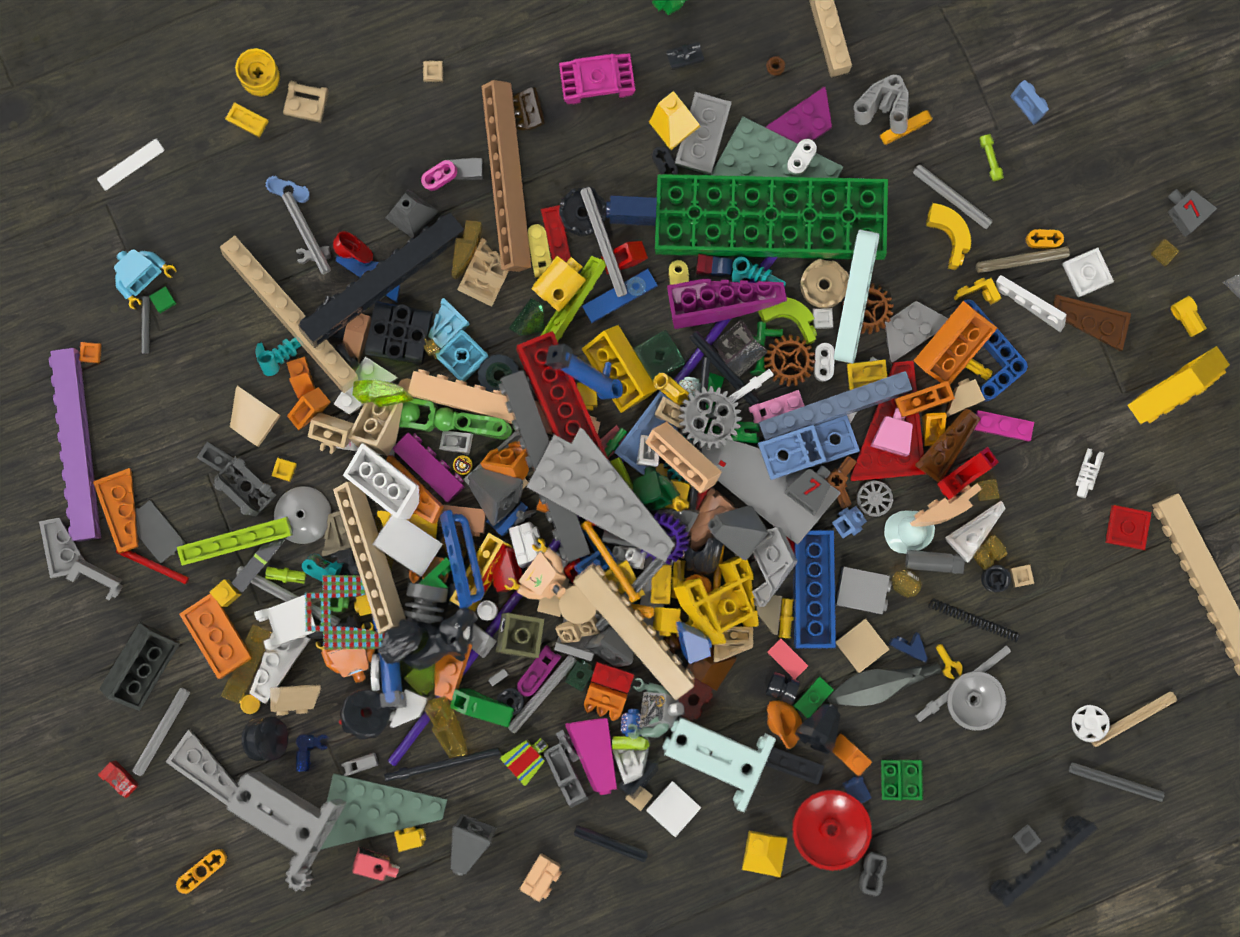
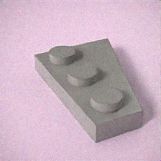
M60 518L40 521L39 524L50 578L66 576L69 574L75 561L80 558L84 560L74 541H72V538H70Z

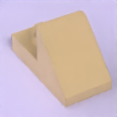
M663 397L655 417L670 423L678 429L683 430L685 427L679 426L683 419H679L678 416L684 414L679 410L681 406Z

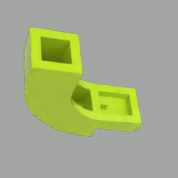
M786 297L787 301L758 311L762 321L765 323L780 317L794 321L799 327L804 340L807 341V345L816 340V330L813 325H809L815 318L810 310L799 301Z

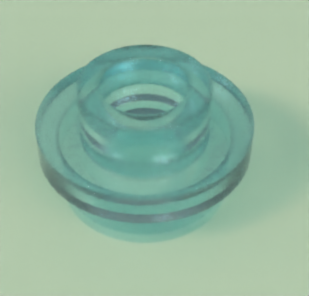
M632 277L629 279L627 290L631 295L639 296L644 293L646 284L642 278ZM639 284L640 288L635 290L632 286Z

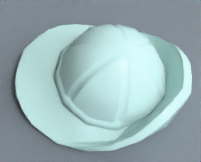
M900 511L888 518L885 524L884 535L891 549L898 553L906 554L907 550L919 551L928 546L934 537L935 526H911L910 523L915 520L914 515L918 511Z

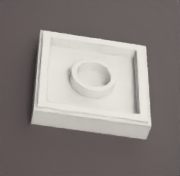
M1099 248L1062 263L1078 298L1114 282Z
M671 781L646 811L676 837L701 807Z

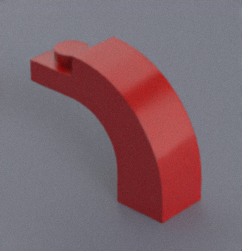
M986 447L939 481L938 486L941 492L950 500L975 479L992 469L999 461L990 449Z

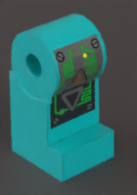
M316 553L311 554L302 563L303 571L322 581V575H340L343 563H338L337 560L334 563L328 562Z

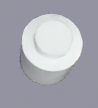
M483 601L479 604L477 613L483 620H492L497 616L498 608L494 602Z

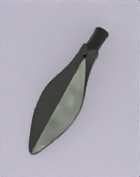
M934 662L922 667L915 666L907 669L866 670L843 682L826 700L830 703L849 706L878 704L891 698L902 689L916 682L923 681L926 677L940 674L941 668L938 662Z

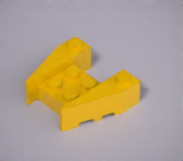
M739 556L732 557L719 564L726 584L709 593H706L700 578L687 580L673 588L680 606L702 633L709 637L712 645L727 643L723 632L741 622L744 627L759 625L758 614L754 607L755 597L752 593L751 580H753V573L748 560H743Z

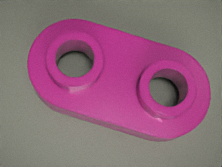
M442 161L423 174L421 179L422 185L430 191L439 189L456 177L457 167L451 161ZM451 169V172L447 174V170Z

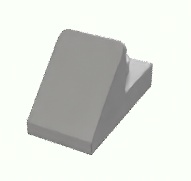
M443 431L439 449L469 455L473 434Z

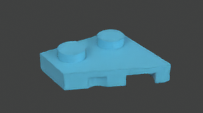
M443 298L439 313L435 316L434 325L431 327L428 336L442 349L460 330H464L470 324Z

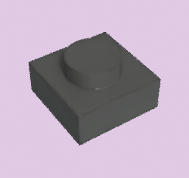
M1026 825L1012 836L1025 853L1041 842L1029 825Z

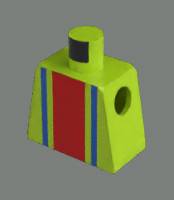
M542 738L533 745L528 740H525L501 756L500 759L525 786L544 763L545 758L541 753L549 746Z

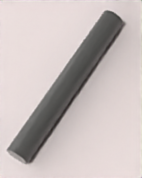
M144 296L142 297V354H149L150 297Z

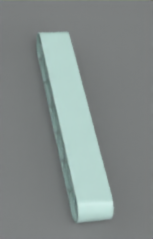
M859 230L834 360L852 364L855 361L879 242V233Z

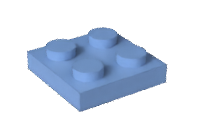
M1026 80L1021 82L1011 94V98L1033 124L1040 121L1049 110L1046 101L1036 94L1034 86L1027 83Z

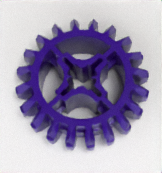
M666 512L662 515L656 513L654 518L662 528V525L671 529L666 530L663 528L671 540L674 535L677 539L676 548L674 549L673 547L666 560L668 565L672 561L677 562L678 557L684 555L683 551L688 549L685 544L689 543V539L685 537L689 532L683 531L686 526L685 524L681 526L678 524L681 521L679 518L676 521L673 520L674 514H671L668 518ZM646 552V559H648L651 556L653 561L656 558L652 554Z

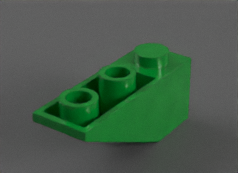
M469 688L455 689L450 704L451 709L462 714L505 727H509L514 708Z

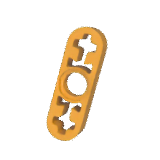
M928 110L908 119V127L904 133L895 134L889 129L881 134L880 138L884 145L889 144L932 120V117Z
M221 849L210 852L177 880L176 887L178 891L186 894L194 890L226 863V853ZM214 854L216 856L220 855L221 858L219 860L221 863L216 862L212 866L208 864L215 858ZM199 866H204L207 870V874L204 877L197 874ZM193 877L195 880L189 884L190 888H184L182 886L184 884L183 879L187 881Z

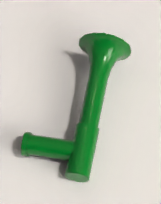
M765 322L757 323V364L754 371L750 372L751 375L760 376L767 371L764 366L766 336L781 338L783 336V329H766Z

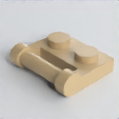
M290 81L283 113L288 116L321 122L328 88L321 87L319 89ZM296 91L319 96V101L295 96Z

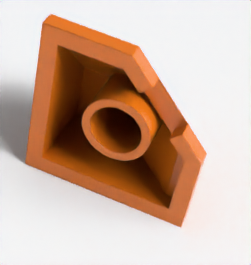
M517 441L509 443V447L500 451L497 448L489 451L481 462V466L486 470L524 480L529 471L525 459L528 456L525 449H521L520 443Z

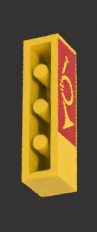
M488 533L476 554L484 585V595L493 581L492 573L503 549L512 548L510 544ZM470 564L466 571L470 594L474 595L477 590ZM455 590L450 601L460 606ZM481 600L473 602L467 608L475 612Z

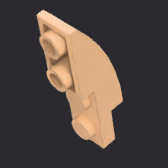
M978 484L971 487L967 485L960 491L961 494L958 497L955 495L950 500L944 498L940 501L935 499L927 505L929 507L928 510L924 511L922 509L914 515L915 520L910 523L911 526H931L958 516L973 506L969 499L982 489Z

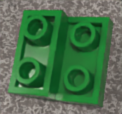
M881 760L882 800H923V760Z

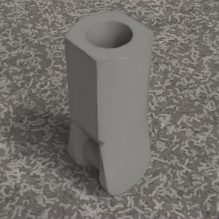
M375 753L341 764V766H344L345 776L379 765ZM356 762L358 769L353 771L351 763Z

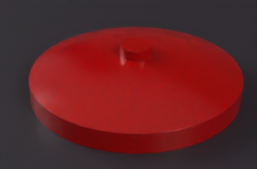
M824 790L812 794L801 803L793 819L792 834L798 851L809 863L821 869L841 870L855 864L865 854L871 840V821L867 811L857 799L842 791Z

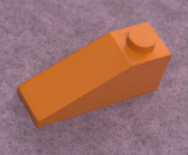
M946 381L897 398L895 401L901 417L941 406L955 398L949 382Z

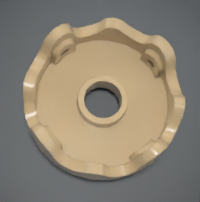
M818 259L804 271L800 284L801 292L807 302L815 307H833L845 297L849 275L837 262ZM821 280L828 281L829 288L826 290L821 289L819 282Z

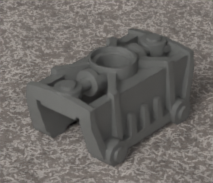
M235 456L214 478V487L217 490H222L240 507L243 515L256 517L277 495L271 491L272 488L268 483L263 484L245 466L246 464L243 459ZM233 465L243 473V476L235 473ZM223 473L232 475L234 477L233 481L237 484L227 482L221 475ZM243 481L251 483L250 491L245 492L242 490L241 484ZM257 489H259L267 497H270V499L260 497L258 495L259 491ZM250 497L258 500L259 510L250 503Z

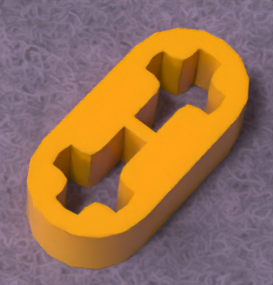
M1036 229L1026 236V243L1031 248L1054 249L1059 247L1064 241L1063 234L1058 230ZM1035 234L1036 238H1043V240H1039L1035 243V241L1031 240V238ZM1055 235L1058 241L1054 244L1053 240H1047V238Z

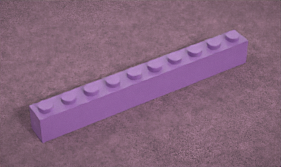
M75 348L50 351L49 364L53 369L51 383L55 387L53 401L57 406L55 418L60 430L57 436L62 448L60 459L64 465L62 478L66 483L64 496L68 500L66 514L68 519H70L69 536L72 538V541L78 542L100 539L101 532L96 489L93 483L94 472L81 362L79 361L80 352Z

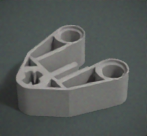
M890 75L874 83L854 104L855 121L860 125L868 124L878 107L883 113L890 111L893 105L890 113L891 131L895 134L904 133L908 127L909 93L902 78L899 75Z

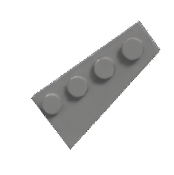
M191 729L186 732L166 761L170 766L227 806L229 805L228 800L239 787Z

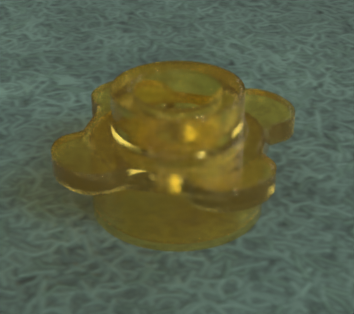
M425 338V350L429 356L433 354L434 358L437 359L436 354L440 352L433 339L427 341Z

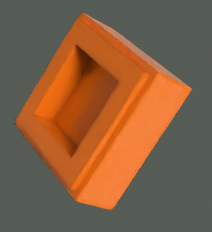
M81 342L79 361L100 363L102 344Z

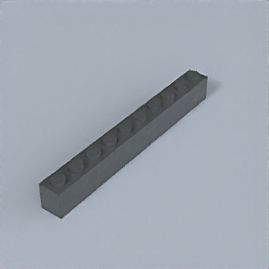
M520 371L501 378V384L498 385L501 394L506 395L508 402H505L508 413L513 414L514 420H512L514 430L520 433L521 438L518 440L521 449H525L528 456L525 457L526 463L535 472L550 442L524 371ZM538 494L542 505L546 504L548 511L545 514L548 522L553 523L554 530H552L554 539L560 542L561 548H559V553L562 560L566 559V562L590 554L576 513Z

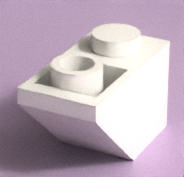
M406 689L403 692L405 693L406 707L392 711L389 719L392 721L390 726L394 728L420 717L429 698Z

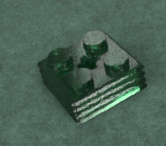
M667 330L662 331L634 348L636 355L652 381H654L655 376L659 373L669 374L685 364L684 358ZM656 352L664 354L663 360L655 359Z

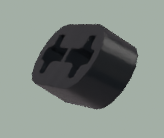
M662 146L655 148L652 158L659 173L665 174V166H668L670 171L674 170L672 175H677V167L667 148ZM658 152H660L661 154L665 153L664 163L662 162L661 158H656L658 156Z

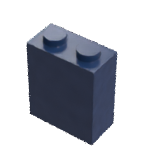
M611 196L610 202L606 204V218H610V224L655 226L657 198Z

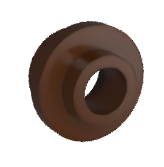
M772 57L767 61L766 69L771 75H780L785 69V62L780 57ZM777 64L779 68L774 69L772 65Z

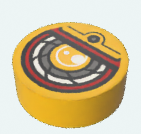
M459 456L454 460L453 468L458 474L467 475L471 472L473 463L469 457Z

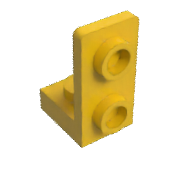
M985 278L979 279L974 282L975 286L968 288V286L962 287L957 290L958 294L954 296L956 301L982 288L983 297L986 301H989L990 305L1001 299L992 278L985 280Z

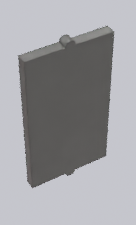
M151 500L141 508H136L137 535L162 564L171 555L176 554L178 546L185 545L186 542Z

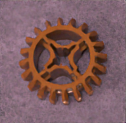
M874 283L870 285L868 295L874 296L878 300L871 301L867 298L866 306L873 308L870 311L865 310L864 317L871 323H862L861 334H864L866 329L868 334H872L873 329L876 333L879 332V326L884 329L886 327L884 322L889 323L891 319L888 316L893 315V312L888 310L894 307L893 304H888L892 298H885L888 292L884 291L881 293V286L874 289ZM882 306L881 318L876 321L875 309Z
M784 335L781 336V342L776 338L774 340L775 345L770 343L768 346L772 351H765V354L770 356L764 358V362H769V364L765 365V369L771 368V372L775 375L772 379L774 382L777 378L781 379L779 385H782L785 380L787 387L790 386L791 381H793L794 386H797V379L803 383L805 381L803 376L809 378L811 375L808 371L814 370V367L809 364H815L816 361L810 359L815 353H808L812 347H804L807 342L806 340L799 343V336L796 337L795 341H793L792 335H789L788 341H786ZM786 346L796 348L790 353L780 350V348ZM800 352L804 356V368L800 366L801 364L797 360ZM775 353L779 356L778 358L782 361V366L779 368V370L775 366L774 362ZM793 354H795L792 361L794 362V364L789 363V365L787 364V366L784 368L786 360L792 357ZM787 369L799 372L796 375L783 374Z

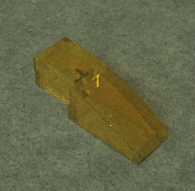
M466 220L464 239L456 238L452 267L453 279H458L477 250L483 227L481 222Z
M446 696L429 700L424 711L433 723L432 732L449 758L466 755L467 748L460 725L453 709L450 708V703Z

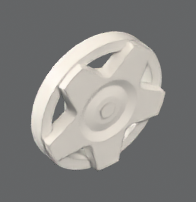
M372 654L371 685L372 691L380 690V661L378 654Z
M1087 705L1079 708L1074 713L1072 729L1081 740L1097 742L1108 733L1110 726L1109 718L1099 707ZM1086 710L1084 715L1079 714L1080 712ZM1096 711H1098L1102 715H1096ZM1075 723L1080 725L1079 731H1077ZM1106 724V729L1103 733L1101 727ZM1092 734L1095 738H1087V736Z

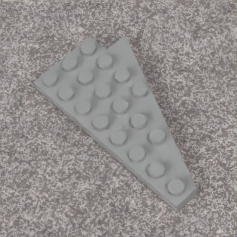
M579 429L572 444L556 435L553 436L527 487L666 562L675 543L584 429Z

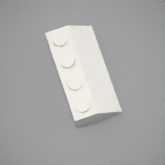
M362 443L343 476L397 519H410L419 504V486L366 444Z

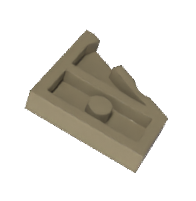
M340 511L328 514V528L325 531L324 539L326 540L324 550L321 553L322 556L351 549Z

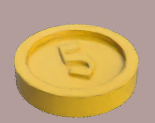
M251 694L244 696L240 703L242 711L246 714L256 713L260 708V700Z

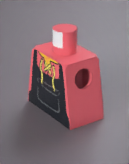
M359 847L353 863V873L383 881L385 875L396 878L399 866L390 864L389 857ZM377 864L382 865L380 868L374 867Z

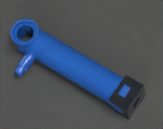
M567 345L549 346L546 365L552 369H561L597 392L598 397L602 400L620 398L622 396L623 385L621 381L609 378L611 372L610 362L605 363L603 373L572 354L573 349Z
M373 617V625H374L375 631L378 632L377 627H376V624H375V621H374V617ZM379 653L383 692L380 694L381 708L386 710L406 707L405 693L402 692L399 662L386 664Z

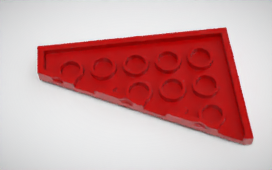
M914 361L894 362L888 377L906 371L912 387L911 393L917 392ZM897 398L878 404L850 476V482L925 475L924 472L915 466L924 455L919 413L905 416L904 421L912 424L910 453L905 457L871 447V443L883 419L886 416L893 418L895 409L898 408L895 401Z

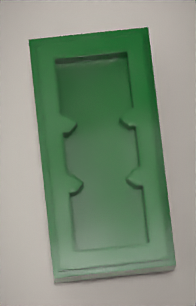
M818 677L793 706L809 718L834 689L821 677Z

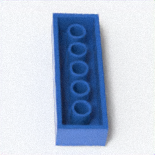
M809 531L798 545L794 542V555L797 559V563L793 567L794 648H836L834 531Z

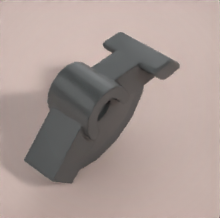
M563 730L556 733L564 750L567 749L569 752L566 754L569 761H577L579 757L572 746L573 743L569 735H566Z

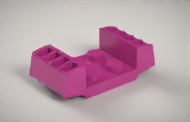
M609 54L559 63L563 95L567 104L580 103V98L619 93V97L633 95L635 91L630 54Z

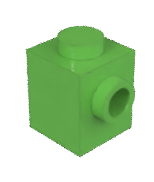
M349 597L330 598V611L345 612V609L349 607Z

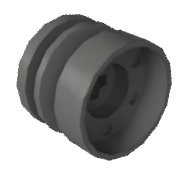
M408 583L406 595L415 599L414 602L405 603L404 606L413 607L412 612L403 610L404 615L421 622H442L444 617L435 616L436 611L445 612V609L438 607L437 602L447 601L449 589Z

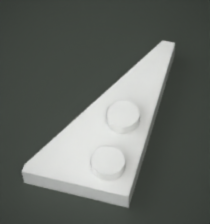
M998 502L945 537L947 542L966 562L971 560L1005 510L1003 502Z

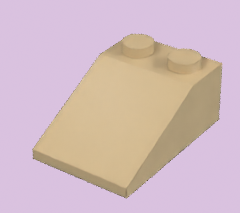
M372 388L347 438L358 448L364 443L376 453L389 456L397 440L404 397Z
M302 685L270 688L271 711L276 712V715H288V711L296 710V714L308 713V709H314L320 692V686Z

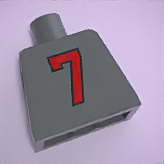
M1176 189L1168 196L1175 204L1168 211V214L1185 237L1192 233L1217 209L1193 190L1183 196Z
M823 466L816 473L808 469L786 489L785 494L814 516L831 486L825 481L831 473Z

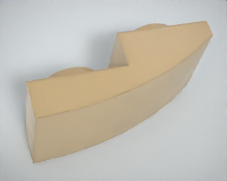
M595 615L585 623L575 624L567 621L555 628L562 644L579 642L583 636L600 633V630L595 626L598 622Z

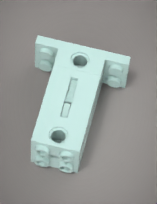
M679 716L678 720H675L672 728H670L673 731L670 738L666 737L663 743L664 754L740 788L741 790L736 791L733 801L735 807L744 812L775 742V738L766 733L764 737L760 736L756 745L758 747L757 751ZM681 734L686 736V741L682 744L676 742L677 736ZM744 764H750L749 771L742 772V766Z

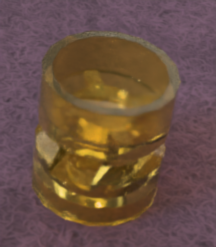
M991 535L984 540L983 545H980L973 558L983 570H986L994 565V560L1000 561L1008 554L1001 541L995 535Z

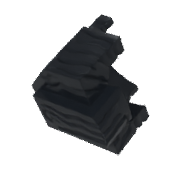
M352 548L331 554L332 558H337L338 563H343L340 575H360Z

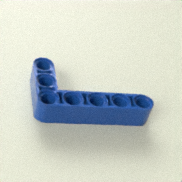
M964 301L991 322L974 301ZM998 328L992 334L996 339L995 343L987 340L983 345L1002 367L1001 370L980 386L985 402L998 396L1024 374L1028 367L1025 359ZM1000 350H1007L1008 357H1003L1000 354ZM1014 363L1020 365V372H1016L1013 369ZM999 375L1006 378V384L999 382ZM985 387H988V388L991 389V391H992V395H991V396L985 395V393H984V388H985Z

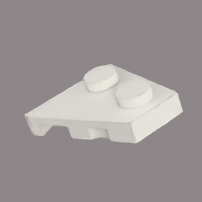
M649 747L646 750L613 749L624 784L643 777Z

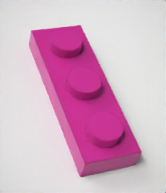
M979 410L976 411V415L981 419L974 430L1031 441L1034 422Z

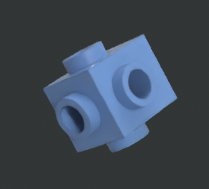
M855 506L850 510L847 507L839 512L838 515L840 517L833 521L832 524L842 538H845L851 533L854 536L863 530L861 526L867 521L862 512Z

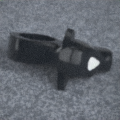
M463 608L459 609L454 616L442 621L440 626L435 623L418 622L422 632V639L428 637V641L422 650L415 654L412 651L402 660L416 670L428 668L446 655H452L457 660L464 661V654L467 653L468 645L473 640V625L477 620V615L472 609Z

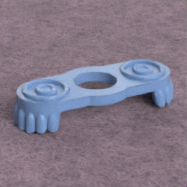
M277 176L267 179L266 187L270 192L282 197L284 188L289 185L294 188L292 195L296 202L304 203L308 201L310 195L305 186L300 187L291 181L280 180Z

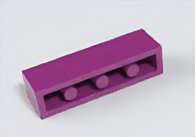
M407 433L392 449L446 502L450 503L465 488L462 485L464 480L457 473L452 475L448 471L450 467L443 460L439 462L434 458L437 454L429 446L425 449L421 445L423 441L416 434L412 436L410 433Z

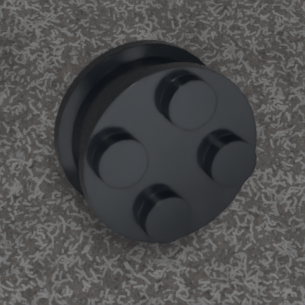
M272 716L255 718L249 721L242 733V746L246 755L254 761L276 760L280 758L288 746L287 726L280 719Z

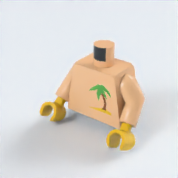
M537 539L541 543V548H538L535 544H532V548L535 551L542 552H539L518 581L521 584L518 585L514 578H508L513 581L514 585L511 588L507 585L504 586L508 590H517V593L529 599L541 600L544 597L551 599L554 595L560 598L566 591L562 586L566 576L563 573L561 558L552 549L545 547L543 539Z

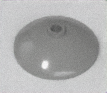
M296 487L284 493L278 500L274 511V520L288 516L293 535L286 539L298 544H308L319 540L325 535V531L328 528V514H332V509L328 499L320 491L311 487ZM299 511H303L304 513L302 518L298 517Z
M973 671L961 675L953 682L948 692L947 705L950 715L959 725L970 730H984L993 726L1001 718L1005 710L1006 697L1003 687L996 678L984 672ZM972 696L976 698L974 702L970 701Z

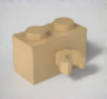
M319 412L311 419L308 437L322 441L320 451H323L327 445L330 447V454H332L336 450V446L344 449L351 442L347 437L354 423Z

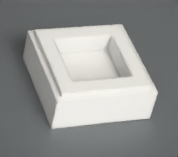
M832 308L812 310L815 318L813 321L815 329L833 328Z

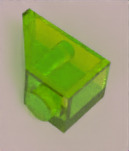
M436 663L423 670L413 669L404 678L419 695L423 693L427 695L435 688L433 684L435 683Z

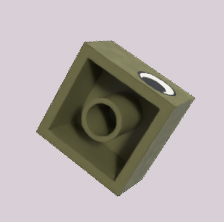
M510 613L501 614L496 653L539 658L544 619Z

